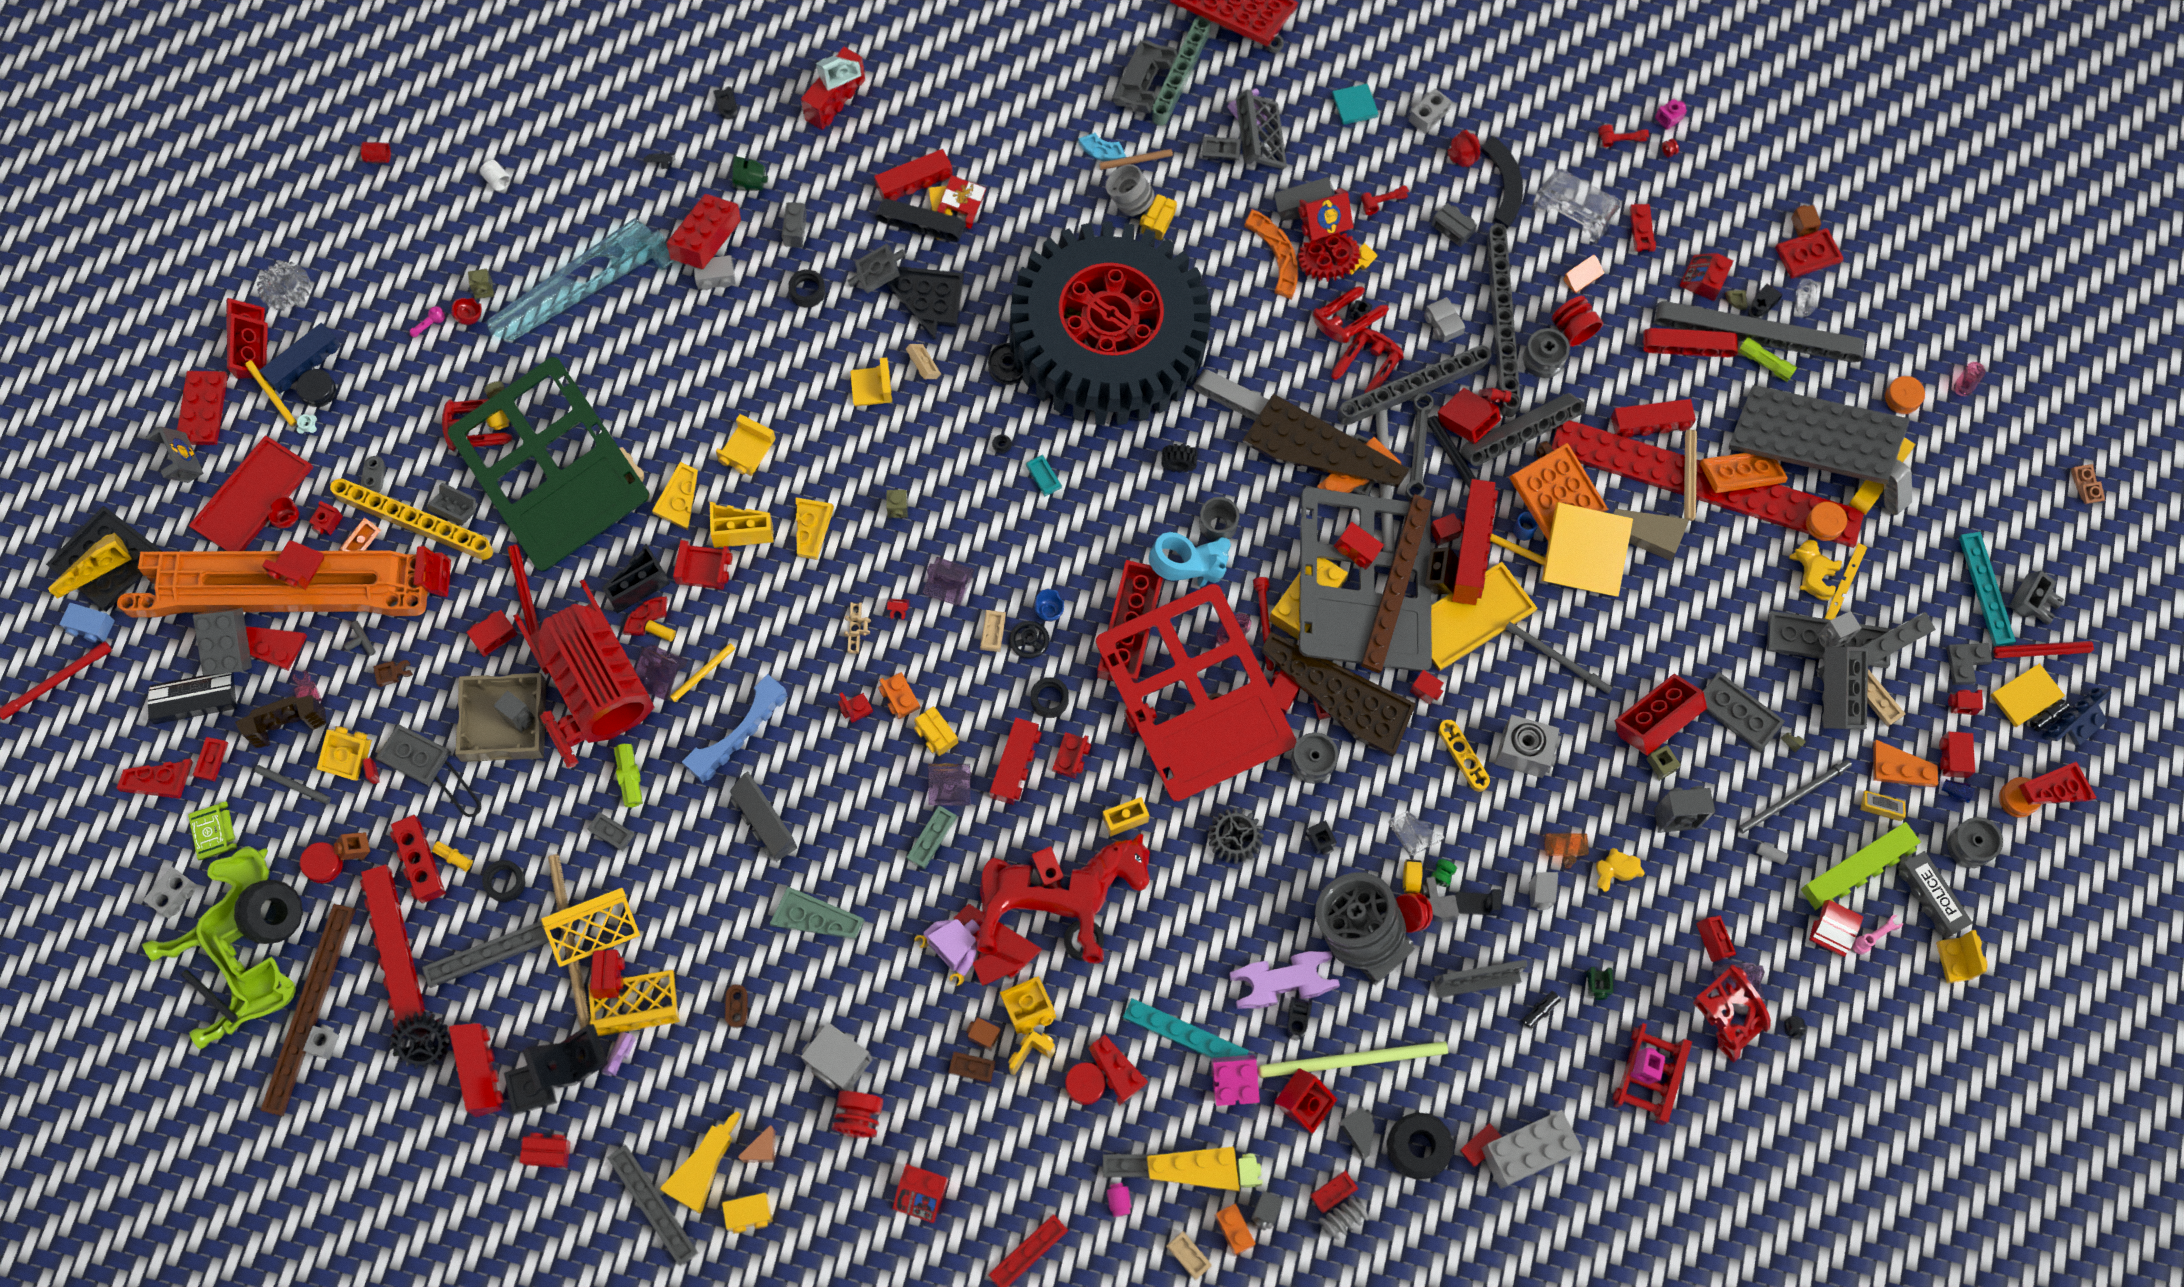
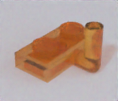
M1587 833L1544 835L1546 856H1563L1566 869H1570L1577 861L1575 856H1587L1589 854Z

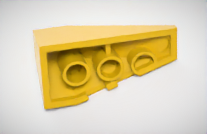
M115 533L106 535L90 547L48 590L58 599L128 562L132 558L123 541Z

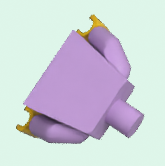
M957 919L953 921H937L924 932V935L916 936L915 941L918 942L922 938L923 944L919 948H926L929 945L953 971L957 969V973L952 974L949 980L952 981L957 976L959 983L956 986H959L964 982L963 975L967 974L974 962L977 952L975 947L977 940L973 934L980 927L974 920H970L965 926Z

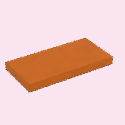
M1749 453L1701 459L1699 463L1715 493L1786 483L1788 479L1778 460Z

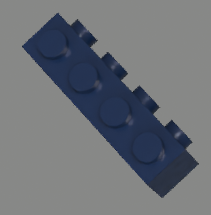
M321 322L259 371L271 386L281 394L283 391L288 390L304 372L319 366L324 359L334 354L341 345L337 338Z

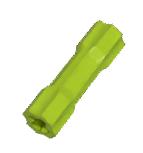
M1749 337L1746 338L1738 350L1739 353L1770 369L1776 376L1786 382L1789 381L1797 369L1796 366L1762 348L1759 343Z

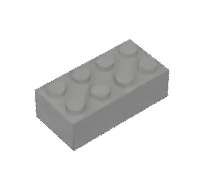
M1562 1110L1488 1143L1481 1148L1500 1189L1583 1150Z

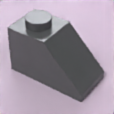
M1361 1107L1339 1122V1126L1364 1161L1370 1155L1375 1125L1373 1123L1374 1117L1368 1109L1364 1110Z

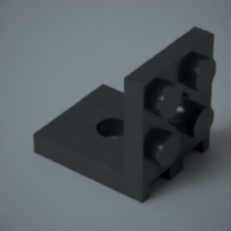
M594 1024L586 1025L561 1043L527 1047L523 1050L536 1091L575 1086L608 1064ZM546 1063L550 1066L551 1071L546 1067Z

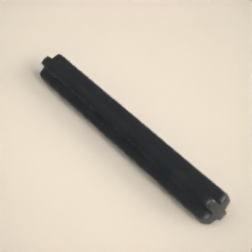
M1437 416L1429 417L1427 420L1428 426L1470 489L1471 480L1477 478Z

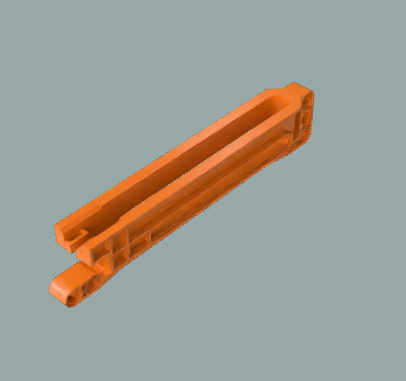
M390 550L318 551L324 555V560L306 590L297 586L293 588L280 579L274 580L266 575L267 571L262 567L266 559L275 563L282 551L140 552L138 569L144 576H147L150 582L155 584L156 596L150 593H126L118 598L117 605L129 617H162L184 612H205L243 608V612H372L389 616H419L426 610L428 592L422 586L413 588L416 554H402ZM398 601L395 606L390 607L393 602ZM418 601V603L415 606L411 607V604L413 602Z

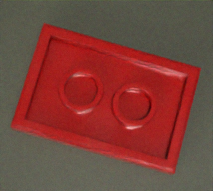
M1828 228L1779 243L1775 246L1791 279L1841 263L1844 260Z

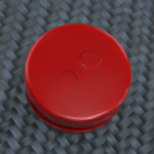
M314 843L308 846L300 857L302 873L315 883L324 884L333 881L339 876L343 868V860H340L339 855L334 853V847L328 843Z
M1412 892L1402 894L1396 898L1397 905L1405 919L1406 933L1422 931L1430 925L1433 910L1427 897L1421 893Z
M1079 1063L1073 1066L1066 1076L1065 1086L1067 1094L1074 1102L1081 1105H1090L1097 1102L1105 1090L1103 1072L1092 1063Z

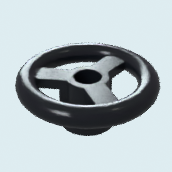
M1024 621L1017 624L1011 631L1009 638L1012 650L1018 656L1027 659L1042 655L1047 650L1050 641L1046 628L1036 621ZM1022 628H1025L1021 633V639L1015 641L1017 633ZM1035 628L1040 630L1043 635V645L1037 642ZM1031 636L1033 639L1027 640L1026 638ZM1032 645L1037 651L1027 653L1018 647Z

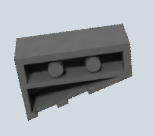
M1325 177L1275 192L1274 195L1278 213L1282 221L1301 219L1298 211L1300 207L1299 200L1303 199L1309 203L1335 195L1329 177Z

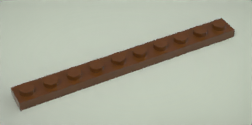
M1416 494L1411 498L1361 663V667L1378 674L1383 669L1433 502Z
M333 903L260 1109L262 1112L284 1117L306 1054L303 1051L312 1027L316 1026L356 911L354 908Z

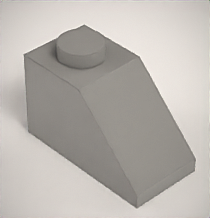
M1537 872L1529 882L1531 907H1537V910H1548L1556 902L1558 872Z

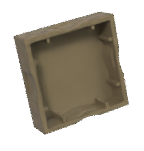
M542 673L511 674L502 677L489 675L459 677V721L456 729L455 755L461 762L544 758L545 725L540 715L546 709V680ZM507 690L525 703L535 717L532 725L528 729H524L522 733L506 722L494 707L495 703Z

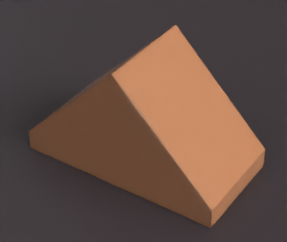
M770 1125L738 1156L743 1163H775L776 1131Z

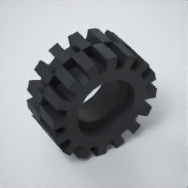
M1184 444L1165 446L1162 449L1161 466L1168 471L1172 470V472L1193 471L1197 467V450L1194 447L1190 448L1189 445L1184 446Z

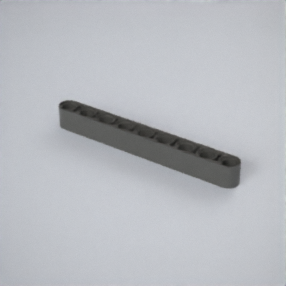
M1477 346L1345 401L1340 407L1337 419L1342 425L1353 424L1382 410L1415 398L1420 393L1429 392L1479 371L1486 366L1491 357V351L1486 346Z

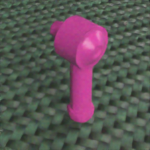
M438 306L430 308L429 316L416 327L411 328L410 336L418 337L433 322H443L445 314Z

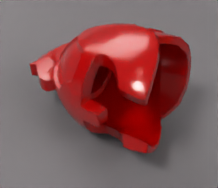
M1467 129L1458 133L1451 141V148L1448 149L1450 160L1462 167H1469L1477 162L1480 158V142L1478 137L1474 133H1469Z

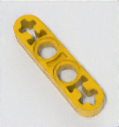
M1444 720L1438 729L1441 739L1471 788L1477 792L1484 791L1490 783L1487 772L1458 725L1453 720ZM1445 726L1448 728L1452 727L1451 734L1444 732ZM1456 742L1462 743L1464 750L1461 752L1456 751L1453 748V744ZM1467 759L1472 760L1475 767L1473 769L1466 768L1464 761ZM1477 777H1478L1480 780H1481V779H1484L1483 786H1482L1480 783H1479V784H1476V783H1475L1476 780H1477Z

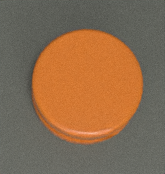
M1900 376L1894 379L1885 392L1887 405L1891 410L1899 414L1913 413L1925 399L1923 385L1917 379L1910 376Z
M1832 502L1817 504L1806 519V526L1810 534L1822 541L1836 539L1847 525L1845 511L1839 505Z
M2017 777L2001 788L1999 802L2006 813L2013 817L2023 818L2040 808L2041 804L2028 805L2018 787L2031 779Z

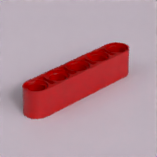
M1649 328L1643 331V350L1647 353L1728 358L1738 354L1737 335L1731 332Z

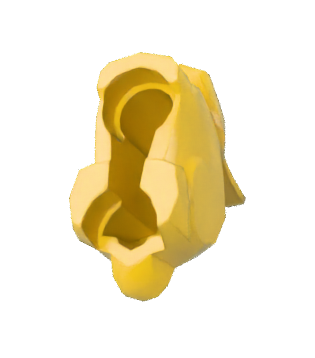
M1615 848L1610 849L1606 860H1600L1596 863L1597 873L1600 876L1597 887L1607 892L1610 889L1612 877L1620 881L1632 880L1636 876L1643 877L1644 870L1640 866L1641 860L1635 856H1628L1618 852Z

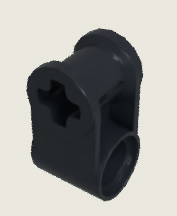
M1766 284L1749 307V317L1762 319L1771 308H1774L1783 294L1769 284Z
M1291 997L1286 1033L1290 1039L1300 1040L1304 1037L1311 1014L1312 1000L1306 1002ZM1294 1024L1301 1026L1302 1032H1294L1291 1026Z

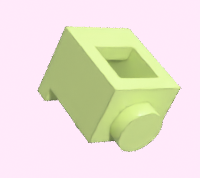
M1255 1154L1242 1155V1158H1239L1237 1161L1239 1188L1261 1187L1263 1182L1258 1180V1177H1261V1164L1256 1162Z

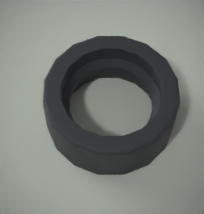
M810 269L800 270L789 280L790 297L798 306L804 308L814 307L824 299L826 294L825 284L818 272ZM803 281H813L817 283L818 291L811 296H801L797 294L796 286Z
M1046 677L1033 685L1031 705L1038 715L1045 718H1055L1066 710L1069 704V692L1061 680L1054 677ZM1046 687L1058 689L1062 695L1060 704L1055 708L1042 707L1038 701V694L1042 689Z
M496 861L485 870L482 878L483 887L486 893L494 900L509 902L519 897L523 892L525 875L512 861ZM504 869L511 870L516 876L514 887L506 893L495 891L492 887V879L495 874Z
M1077 920L1068 926L1064 934V946L1072 958L1084 961L1082 958L1083 952L1077 951L1072 945V936L1080 929V922ZM1094 922L1096 943L1103 948L1104 935L1102 929Z

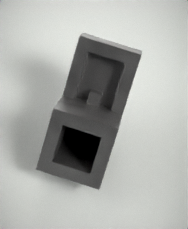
M1435 877L1426 878L1423 883L1424 885H1421V891L1431 903L1433 910L1432 920L1436 922L1456 920L1459 912L1455 895L1439 897Z

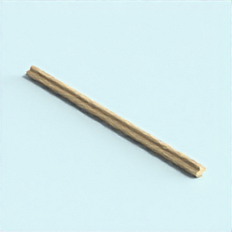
M554 854L548 857L551 878H553L552 883H554L553 888H555L554 893H556L557 911L560 912L568 909L569 906L567 904L569 903L566 900L568 899L567 893H564L566 892V888H563L566 887L564 886L565 883H562L565 881L562 878L564 876L561 873L563 871L560 868L562 867L559 859L560 856ZM570 923L565 924V925H562V926L568 928V926H569ZM561 929L562 936L564 937L566 930ZM568 932L564 943L576 947L574 945L576 941L573 940L575 936L572 935L573 933ZM564 947L566 948L565 953H567L566 958L570 959L574 950ZM578 960L568 964L573 986L572 991H574L573 996H575L576 1012L579 1014L577 1016L579 1017L578 1022H580L579 1027L582 1029L586 1025H590L589 1020L591 1019H588L590 1014H587L589 1009H586L588 1004L585 1001L587 1000L586 996H584L586 995L585 991H583L585 989L582 988L584 983L581 982L584 981H581L583 978H580L583 976H581L582 973H579L582 971L579 968L581 966Z

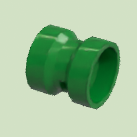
M1439 859L1436 864L1437 869L1432 872L1431 877H1435L1437 885L1447 888L1451 883V876L1457 870V866L1447 860Z

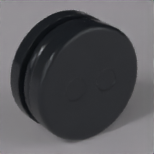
M311 369L304 372L296 384L297 393L303 402L311 407H323L329 404L337 392L336 384L331 376L321 369Z

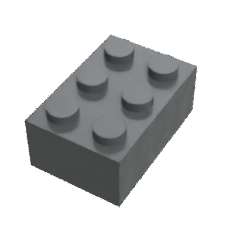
M243 608L205 611L193 615L203 675L242 672L252 668Z
M1695 786L1690 788V790H1682V788L1671 789L1654 808L1658 833L1700 829L1715 813L1711 788Z

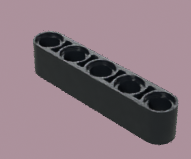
M882 199L875 214V218L881 223L951 242H959L966 227L965 221L958 217L890 199Z

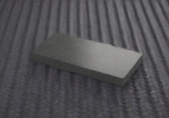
M1720 672L1715 675L1703 690L1707 709L1704 711L1760 753L1785 722V720Z

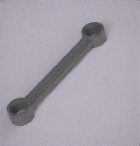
M1428 393L1418 394L1413 403V409L1417 414L1411 481L1405 490V497L1410 502L1413 497L1409 493L1411 487H1417L1422 491L1418 496L1424 498L1426 493V487L1422 483L1427 420L1434 404L1432 396ZM1426 400L1429 405L1421 408L1417 405V401Z

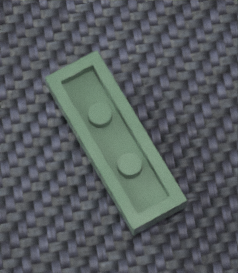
M939 805L908 854L907 860L925 870L957 819V815Z

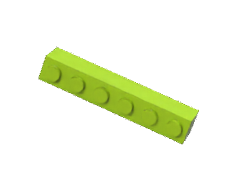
M1904 822L1812 880L1800 890L1813 908L1817 910L1821 906L1823 907L1824 900L1833 901L1837 896L1842 899L1851 893V887H1861L1868 882L1866 878L1870 875L1875 878L1883 873V867L1889 865L1891 868L1901 861L1899 857L1903 854L1906 857L1917 851L1915 847L1921 841L1909 825Z

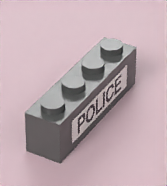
M1925 851L1897 867L1901 878L1908 883L1913 896L1920 901L1925 914L1932 919L1936 931L1944 939L1973 924Z

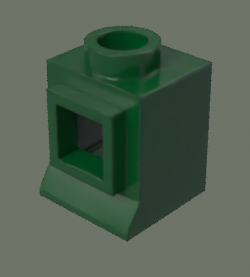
M1590 967L1586 971L1588 996H1594L1595 1000H1606L1607 996L1613 994L1612 968L1608 967L1605 971H1595V967ZM1595 981H1603V989H1595Z

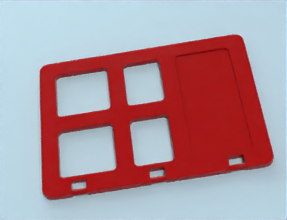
M1210 584L1097 636L1096 646L1173 801H1182L1294 748L1297 742L1221 588L1217 584ZM1210 602L1229 637V642L1194 658H1189L1170 619ZM1156 627L1175 666L1139 683H1134L1115 644L1146 629ZM1114 654L1119 664L1112 666L1108 656ZM1232 656H1238L1250 679V683L1214 700H1210L1197 673ZM1177 681H1183L1195 704V708L1159 725H1154L1142 702V698ZM1140 710L1142 711L1146 719V721L1141 723L1139 722L1135 714ZM1167 767L1170 768L1174 776L1167 780L1163 771Z

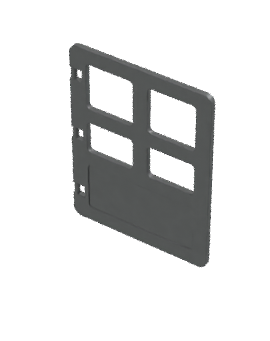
M1307 487L1301 493L1299 651L1306 657L1361 664L1382 594L1374 591V566L1390 568L1394 553L1379 552L1366 570L1363 567H1359V590L1319 585L1317 583V558L1352 563L1354 561L1346 555L1339 553L1338 549L1333 547L1334 545L1318 542V504L1359 510V527L1374 537V512L1406 516L1410 502ZM1306 510H1312V519L1306 518ZM1430 512L1412 569L1416 573V598L1404 597L1383 667L1422 672L1423 670L1428 671L1432 666L1431 590L1425 585L1431 550ZM1306 566L1311 567V576L1306 575ZM1305 623L1311 624V633H1305Z

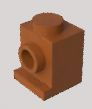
M366 832L341 834L334 843V853L339 855L340 860H363L370 852Z

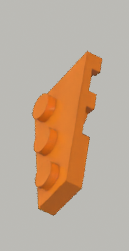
M1875 740L1873 742V781L1936 787L1938 785V765L1881 741Z

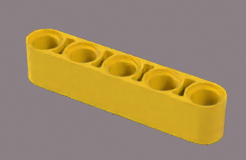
M1904 437L1897 460L1904 462L1916 444ZM1865 480L1848 505L1866 515L1883 492L1884 484Z

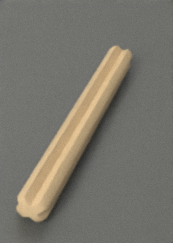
M1687 430L1685 433L1684 519L1693 521L1696 518V430Z

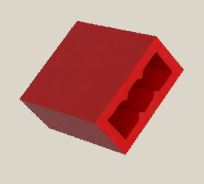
M1466 388L1455 394L1438 411L1439 421L1442 426L1473 444H1476L1501 420L1498 406Z

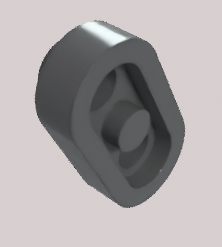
M371 456L366 459L361 479L362 487L377 493L382 490L386 465L382 458Z

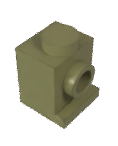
M487 268L468 272L469 285L475 299L494 296L493 282Z
M1668 745L1663 748L1659 746L1647 758L1659 781L1676 772L1681 766Z

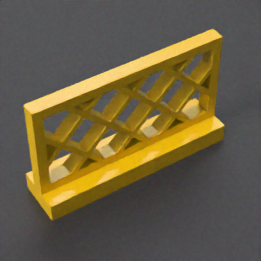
M623 888L541 918L542 926L559 968L593 955L594 951L606 950L640 936ZM620 903H623L625 908L623 918L611 914L613 907ZM611 907L609 912L604 911V909ZM601 912L607 915L602 926L590 921L594 913ZM626 914L629 918V921L625 920ZM590 915L588 920L583 918ZM609 916L621 921L616 932L604 927ZM579 919L586 922L582 934L570 929L573 921ZM570 923L569 926H568V928L562 926V925H565V924ZM622 923L631 925L634 934L629 936L619 934ZM589 924L600 928L596 940L584 935ZM559 927L566 930L562 941L553 939L550 930ZM602 930L614 934L611 943L604 944L598 941ZM568 932L580 936L576 947L564 943ZM616 936L621 937V939L614 941ZM582 938L594 942L590 951L584 952L577 949ZM555 943L560 944L558 950L556 948ZM562 946L574 950L570 959L561 961L559 951ZM576 952L581 953L580 955L574 957Z
M673 970L623 978V985L629 989L622 997L619 996L617 998L619 1001L612 1009L604 1004L608 999L607 997L602 998L601 1001L593 998L590 992V984L588 985L590 1024H594L598 1036L680 1022ZM669 977L670 983L665 989L657 985L661 978ZM646 981L650 985L644 993L636 989L640 982ZM654 987L662 992L655 1001L647 997ZM632 991L640 995L634 1005L626 1001V998ZM665 995L672 999V1006L662 1007L658 1003ZM644 999L652 1004L646 1011H641L637 1008ZM622 1003H625L630 1007L629 1011L623 1015L618 1014L616 1010ZM601 1007L609 1011L605 1018L596 1019V1013Z

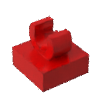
M889 598L887 610H891L890 618L894 619L896 611L901 612V619L905 618L906 611L909 609V599Z

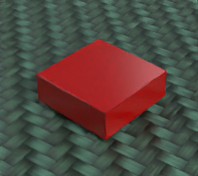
M371 758L363 759L366 778L372 784L380 783L376 763Z

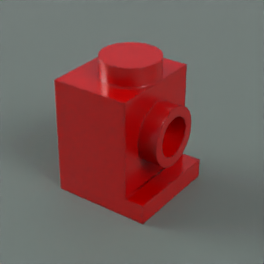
M319 501V507L309 521L312 526L311 529L320 535L325 533L331 536L343 516L337 508Z
M1978 689L1975 693H1971L1970 690H1959L1955 694H1950L1948 704L1951 706V713L1978 714L1983 709L1982 690Z
M1146 703L1144 706L1154 724V719L1157 718L1156 712L1153 707L1149 708L1148 703ZM1125 709L1124 717L1131 734L1138 732L1131 715ZM1141 710L1135 713L1140 723L1146 721L1145 717L1140 718L1138 716L1143 714Z

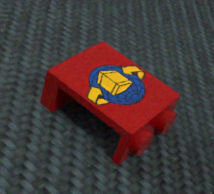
M1344 189L1334 190L1335 195L1309 203L1303 199L1299 200L1300 207L1298 211L1303 220L1301 228L1304 236L1313 241L1354 228L1349 195Z

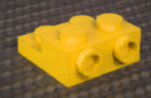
M336 726L335 729H327L317 769L354 781L358 780L363 759L368 757L372 740L367 739V734L361 732L350 734L347 728Z
M1039 976L999 992L1017 1034H1029L1033 1031V1027L1050 1025L1053 1019L1057 1018Z

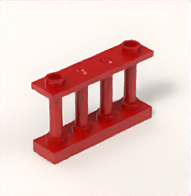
M1642 1023L1638 1028L1635 1027L1632 1032L1631 1039L1634 1041L1620 1087H1616L1612 1097L1615 1100L1613 1107L1619 1108L1623 1101L1653 1112L1656 1116L1655 1123L1663 1126L1669 1121L1692 1041L1683 1039L1679 1043L1672 1044L1644 1033L1647 1024ZM1642 1041L1672 1052V1055H1674L1673 1063H1664L1663 1072H1666V1075H1668L1667 1083L1660 1084L1654 1082L1646 1084L1630 1076L1631 1072H1633L1637 1051H1639ZM1629 1081L1659 1092L1662 1096L1661 1103L1656 1105L1627 1094Z

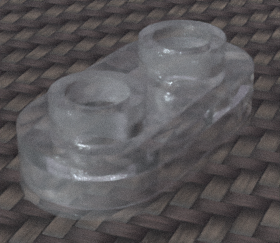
M1803 279L1796 289L1795 308L1799 314L1804 316L1811 315L1817 306L1818 286L1811 279Z

